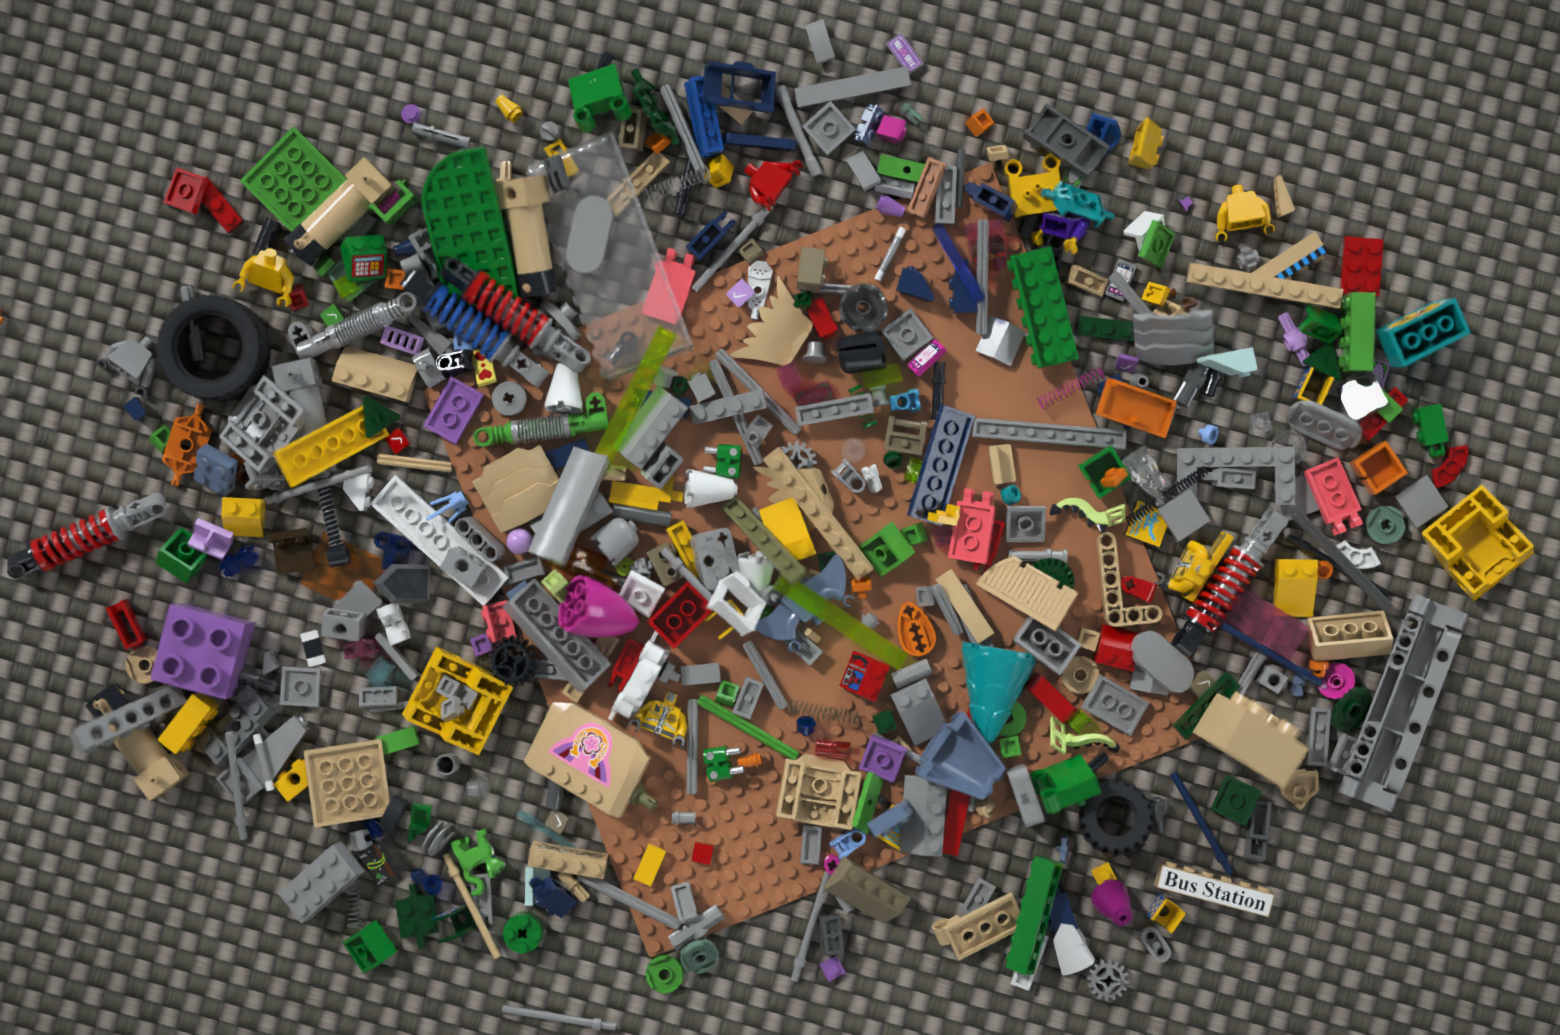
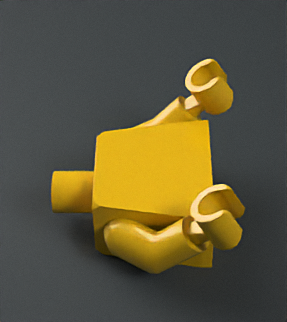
M1242 185L1233 186L1231 188L1233 194L1227 196L1226 202L1221 204L1217 214V229H1219V232L1215 234V240L1218 242V235L1221 233L1224 234V242L1227 240V234L1224 232L1226 228L1227 232L1262 226L1261 232L1267 235L1266 228L1269 226L1271 233H1273L1275 226L1270 224L1271 215L1268 204L1260 197H1257L1254 191L1244 192Z
M270 248L260 251L258 256H252L244 263L239 274L241 277L234 282L233 289L238 283L242 286L240 290L242 292L246 288L245 280L248 279V283L280 294L283 293V296L277 299L278 306L282 305L283 299L286 302L285 307L291 304L292 300L289 293L292 292L294 276L288 268L285 258L276 256V251Z

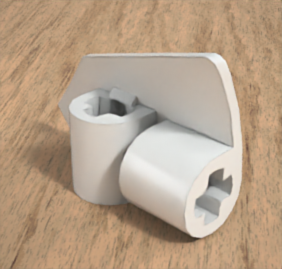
M1061 924L1053 942L1062 975H1069L1088 968L1095 962V958L1087 947L1086 940L1080 929L1076 930L1074 925Z

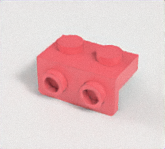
M508 600L483 606L481 611L482 618L488 625V629H486L487 637L489 640H492V643H496L497 640L502 641V638L505 636L508 638L510 635L518 636L514 620L502 608Z

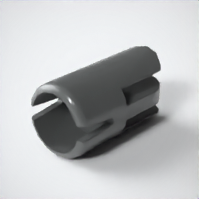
M561 155L550 156L548 160L544 159L543 164L552 192L556 194L570 188L571 185Z

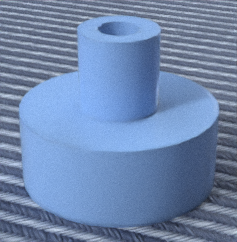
M1208 424L1204 429H1199L1198 435L1202 436L1203 443L1213 445L1216 442L1219 433L1217 426Z

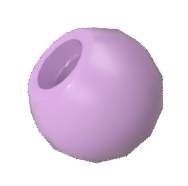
M514 529L508 534L506 540L507 547L510 552L516 555L525 553L529 550L533 537L525 529Z

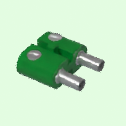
M719 444L718 448L705 447V453L717 454L718 460L716 467L704 466V473H716L717 476L740 479L742 445Z
M725 745L704 749L703 756L705 764H707L708 769L706 771L710 782L732 779L734 774L745 772L744 766L733 767L732 763L730 764V755L740 754V747L729 749Z

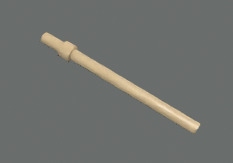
M450 853L443 855L442 857L449 869L448 873L450 877H453L493 958L500 957L501 955L460 875L461 871L458 865H455Z

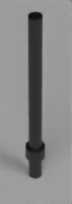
M1291 534L1287 536L1286 541L1297 546L1301 552H1307L1321 561H1328L1332 564L1333 568L1349 576L1331 557L1312 547L1311 543L1305 540L1302 541ZM1371 581L1385 597L1388 596L1389 590Z

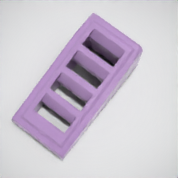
M387 326L384 329L380 343L416 355L420 353L424 338ZM391 331H393L394 334L390 343L388 339ZM398 334H402L399 344L396 345ZM406 336H408L409 340L405 348L403 347ZM413 339H417L414 350H411Z

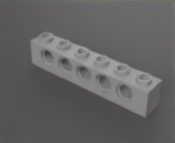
M170 685L73 729L69 736L79 755L83 753L89 755L97 751V747L103 744L105 747L116 742L115 739L120 736L124 739L132 735L133 730H144L153 721L159 723L167 718L166 715L170 713L173 715L178 714L187 700L180 687ZM160 701L165 702L167 704V708H164L161 705ZM143 709L149 710L151 716L146 715ZM126 717H131L134 723H129ZM109 725H114L116 731L110 730ZM91 733H96L99 739H94Z

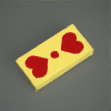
M481 349L473 351L474 355L472 356L478 386L482 387L496 383L497 377L494 363L488 362L480 354Z

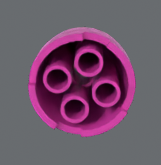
M582 575L576 576L567 585V595L564 603H560L558 611L559 626L564 628L566 632L588 637H612L631 632L637 628L639 619L636 612L623 597L608 586Z

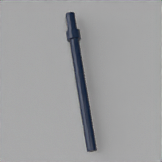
M1225 622L1221 625V630L1297 673L1301 679L1309 680L1315 685L1321 686L1323 680L1312 674L1311 670L1296 665Z
M1176 771L1171 773L1170 777L1213 849L1217 862L1221 863L1227 875L1232 874L1234 870L1227 860V854L1224 850H1221Z

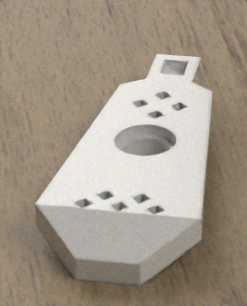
M756 261L748 267V285L753 290L755 287L762 289L761 293H754L748 299V307L752 310L751 319H758L759 307H764L773 270L764 261Z

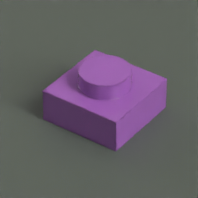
M837 955L820 963V967L828 981L846 973Z

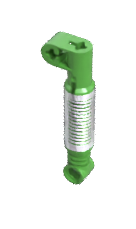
M593 392L586 398L587 413L575 415L572 413H561V415H554V417L551 415L550 417L547 416V418L545 416L540 417V419L539 417L537 419L535 417L533 419L530 418V421L528 418L526 420L523 419V421L521 419L520 421L511 420L504 424V427L502 425H499V427L495 425L494 428L492 426L481 427L475 431L473 439L480 447L495 445V442L497 445L500 442L504 444L505 441L511 445L520 444V439L523 444V441L527 443V440L528 443H530V440L534 442V439L535 442H537V439L540 442V439L544 441V438L547 441V438L551 439L550 437L557 439V436L564 438L565 435L567 438L574 437L578 433L609 429L606 400L601 393ZM594 396L601 400L598 408L604 407V411L590 413L589 409L595 408V405L590 403ZM480 432H487L489 435L487 442H482L479 439Z

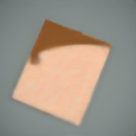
M323 532L313 553L315 569L306 570L300 584L336 601L339 598L342 599L354 587L353 584L357 580H361L373 591L376 587L373 582L379 578L387 560L341 539V542L345 543L349 549L351 563L331 568L326 552L330 545L328 544L329 539H327L328 534Z

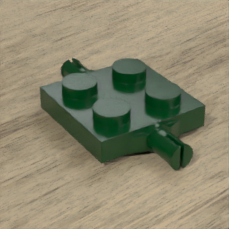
M413 883V887L412 884H408L410 896L395 900L401 939L417 938L418 949L426 948L424 937L429 934L439 933L438 921L430 922V919L437 916L434 894H418L417 883Z

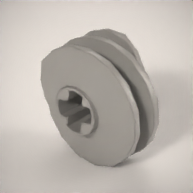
M506 381L500 383L495 388L492 394V402L494 408L499 413L513 416L525 408L527 395L520 384ZM507 394L514 396L512 403L505 401Z
M444 821L439 822L427 834L422 845V849L428 851L429 856L440 852L455 835L452 832L445 837L450 826H446L439 832L444 825Z

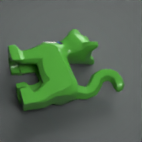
M486 829L476 832L478 846L475 848H469L470 839L468 836L450 843L454 855L460 862L464 878L467 882L477 886L471 892L472 896H479L484 890V882L479 877L471 875L472 869L486 863L487 873L491 879L496 878L495 875L505 868V862L496 858L493 847L486 840Z

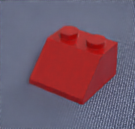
M1102 624L1093 661L1134 672L1136 663L1132 657L1134 655L1133 651H1131V645L1139 633Z

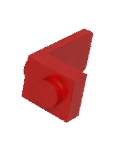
M819 297L812 300V305L807 309V312L819 338L828 340L836 336L835 332L838 331V328L833 322L823 298Z

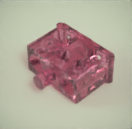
M360 639L359 642L342 645L345 659L363 658L381 652L380 645L376 639Z

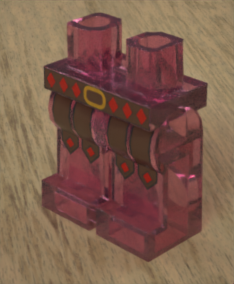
M1002 218L989 220L988 263L994 262L995 271L1006 269L1005 259L1007 258ZM978 223L965 225L964 232L972 266L975 265L977 272Z

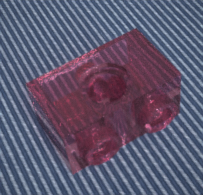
M794 361L776 369L785 392L789 391L792 394L801 390L800 386L803 385Z

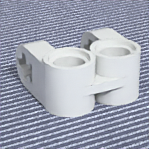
M392 603L376 610L385 626L390 646L411 638L409 628L404 621L398 603Z

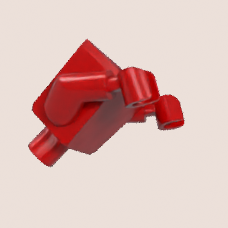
M798 160L792 163L764 161L760 168L749 163L744 173L751 177L748 188L753 202L766 207V210L770 212L773 205L777 206L776 200L791 182L792 172L797 176L801 174L798 168H804L802 163Z

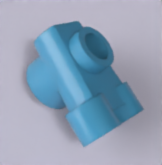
M917 388L909 389L907 393L889 397L891 411H921ZM898 399L902 401L900 406L897 404Z

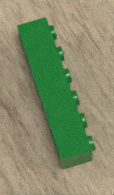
M1035 856L1032 860L1031 873L1026 881V892L1021 900L1022 907L1016 919L1017 926L1011 938L1012 945L1006 957L1007 964L1005 968L1023 975H1033L1035 973L1063 862L1046 856Z

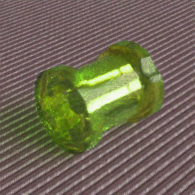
M1079 709L1078 714L1066 723L1077 734H1080V730L1088 722L1091 723L1092 720Z

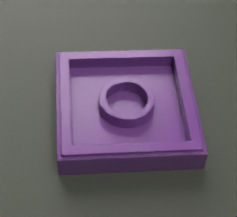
M872 734L858 769L867 773L872 772L880 778L894 783L908 748Z

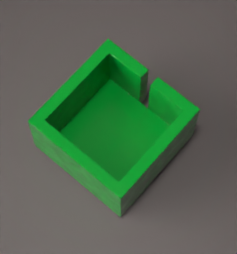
M1108 445L1077 465L1087 481L1091 480L1088 484L1098 499L1132 479L1128 473L1114 487H1104L1100 482L1106 476L1105 473L1112 468H1124L1126 470L1111 445Z

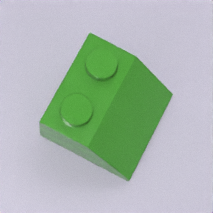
M893 521L858 546L873 565L875 572L880 578L915 553Z

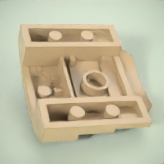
M539 445L531 450L517 448L504 457L484 466L482 476L473 480L472 483L491 514L497 528L502 533L543 514L555 491L559 477Z
M806 753L797 760L786 759L775 817L851 831L862 773L850 771L843 760Z

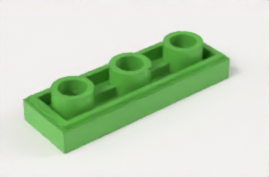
M881 155L877 174L918 183L925 164ZM907 168L910 170V173L906 174L903 170Z
M872 772L867 773L866 779L863 782L862 793L858 799L857 810L852 820V827L863 834H868L870 828L867 824L872 821L884 781Z

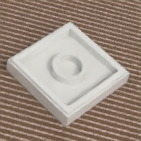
M631 570L619 595L631 605L633 610L650 618L665 588Z

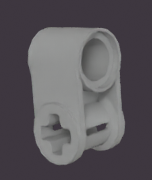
M844 458L842 463L835 470H832L831 473L851 492L856 494L863 492L866 486L865 480ZM856 479L860 480L863 484L859 490H855L851 486L852 482Z

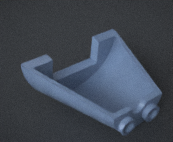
M960 711L951 717L953 720L951 723L945 722L930 740L919 759L921 766L918 765L916 767V774L921 778L984 800L992 794L993 788L991 787L995 781L999 782L1003 778L1006 768L967 715Z

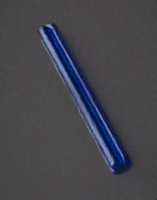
M941 223L934 225L933 231L975 303L983 302L985 300L983 292Z

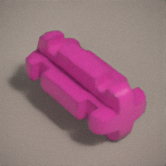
M395 191L392 192V196L389 195L382 201V205L379 204L378 206L385 214L388 209L390 210L397 203L396 201L401 199Z

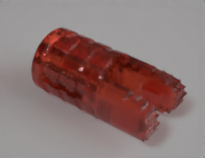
M816 739L815 756L849 759L850 754L835 751V747L850 748L851 743Z

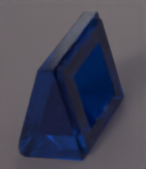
M371 818L364 823L373 839L379 838L385 833V830L379 828L380 822L377 818Z

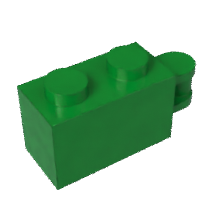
M1435 404L1413 409L1412 419L1418 429V432H1416L1417 442L1421 446H1427L1430 458L1445 456L1443 442H1448L1449 440L1442 405ZM1433 444H1437L1438 449L1434 450Z

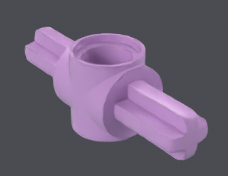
M1286 312L1278 317L1285 331V334L1282 336L1284 344L1289 351H1295L1301 365L1306 366L1303 364V360L1310 356L1305 347L1308 343L1307 336L1300 332L1299 327H1295L1289 313Z

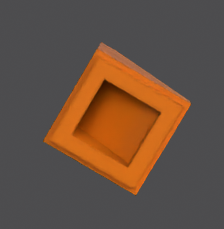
M984 108L965 122L975 137H978L995 124Z

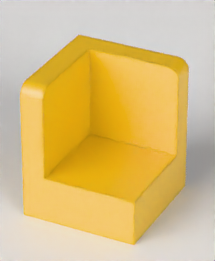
M723 154L708 160L706 167L710 172L709 183L715 189L729 183L734 165Z

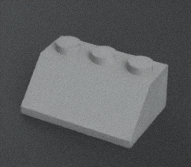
M1029 615L1013 639L1015 643L1059 676L1081 646L1079 642L1059 627L1054 631Z

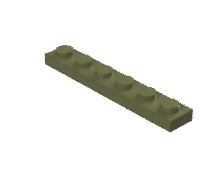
M737 496L721 507L724 513L792 586L807 575L806 570Z

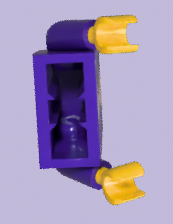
M1059 212L1043 213V224L1039 227V231L1031 234V240L1033 244L1036 243L1039 246L1044 242L1042 235L1046 233L1070 239L1064 242L1065 251L1068 253L1071 250V253L1075 254L1077 252L1076 242H1079L1082 236L1086 235L1090 220L1071 212H1067L1064 216H1061Z

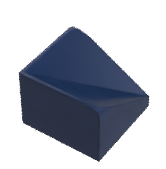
M134 397L124 405L126 411L135 421H142L144 419L146 411L141 405L140 398Z

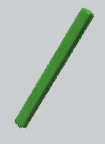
M701 695L698 699V705L787 758L796 760L799 752L706 696Z

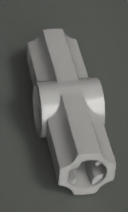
M714 904L698 915L699 919L684 923L682 927L668 935L671 944L676 950L693 939L700 938L709 931V928L725 918L717 904Z

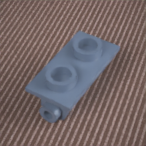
M869 104L865 108L861 120L865 121L866 124L859 123L854 133V140L862 141L867 146L874 140L877 127L883 119L884 111L878 105Z

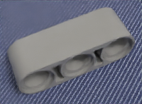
M469 516L456 521V532L486 561L492 562L504 557L506 550L503 544L477 519ZM465 522H467L469 526L468 530L465 528ZM479 535L482 537V543L478 540ZM492 548L495 549L496 556L492 554Z

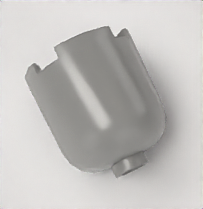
M615 518L593 534L590 540L596 541L594 545L605 558L608 557L611 561L610 563L615 567L638 545L639 538L635 532L638 528L631 520L627 522L622 518Z

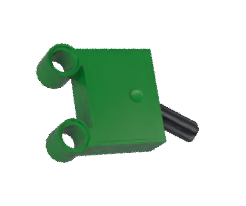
M607 51L602 54L596 70L568 79L575 110L573 118L583 133L591 132L595 128L596 123L592 117L594 115L612 110L616 118L623 121L632 114V110L626 100L621 75L615 64L610 65L613 55Z

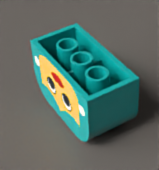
M1456 298L1441 299L1426 304L1375 331L1391 367H1404L1471 333Z

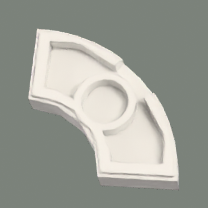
M1346 540L1335 545L1358 569H1369L1381 564L1372 547L1364 550L1355 549Z

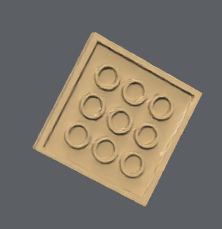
M381 739L303 751L314 828L383 816L390 799Z

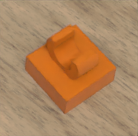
M870 576L862 577L859 580L851 578L852 592H858L859 599H867L866 591L872 590Z

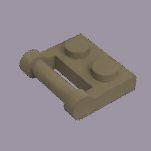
M889 415L884 450L922 456L927 422L896 419L895 416ZM893 426L920 430L919 436L894 432Z

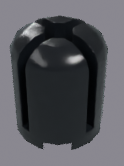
M882 330L847 335L839 339L837 343L840 368L844 373L853 374L887 369Z

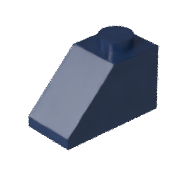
M912 266L903 267L896 292L932 303L934 296L922 273L918 272L919 269Z

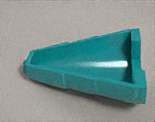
M962 641L961 653L970 701L968 706L971 721L988 745H990L991 741L995 742L1011 715V709L1034 669L1037 658L1027 652L1011 651Z

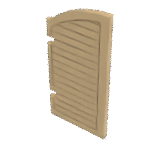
M1014 555L990 567L976 583V585L1054 631L1057 630L1078 595L1076 591L1065 585L1061 590L1056 588L1059 584L1057 580L1029 564H1026L1025 568L1020 567L1022 560Z

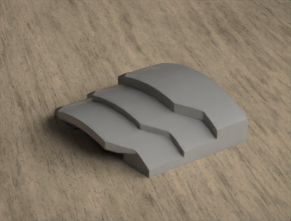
M1212 310L1192 311V313L1174 316L1153 315V313L1133 314L1135 354L1142 361L1159 365H1182L1197 362V358L1214 354Z
M263 375L257 385L249 387L241 402L228 416V425L219 437L256 471L265 473L277 462L273 452L295 441L306 422L309 411Z

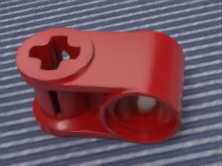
M1123 576L1120 578L1121 591L1149 603L1152 602L1157 584L1133 576ZM1125 581H1127V582H1129L1130 584H1132V587H1131V588H1129V587L1127 588V586L1124 585V584H1125Z

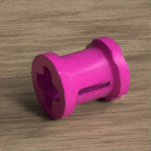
M833 854L828 855L824 859V868L829 874H832L837 866H833L831 869L828 862L831 863L832 860H835L837 866L840 863L838 856Z

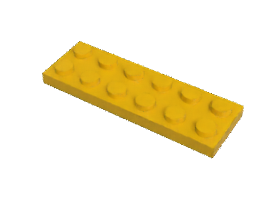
M362 405L273 452V455L290 487H294L390 434L384 428L371 438H366Z

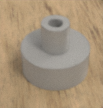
M768 585L763 589L761 598L767 602V605L773 606L781 601V592L778 588Z

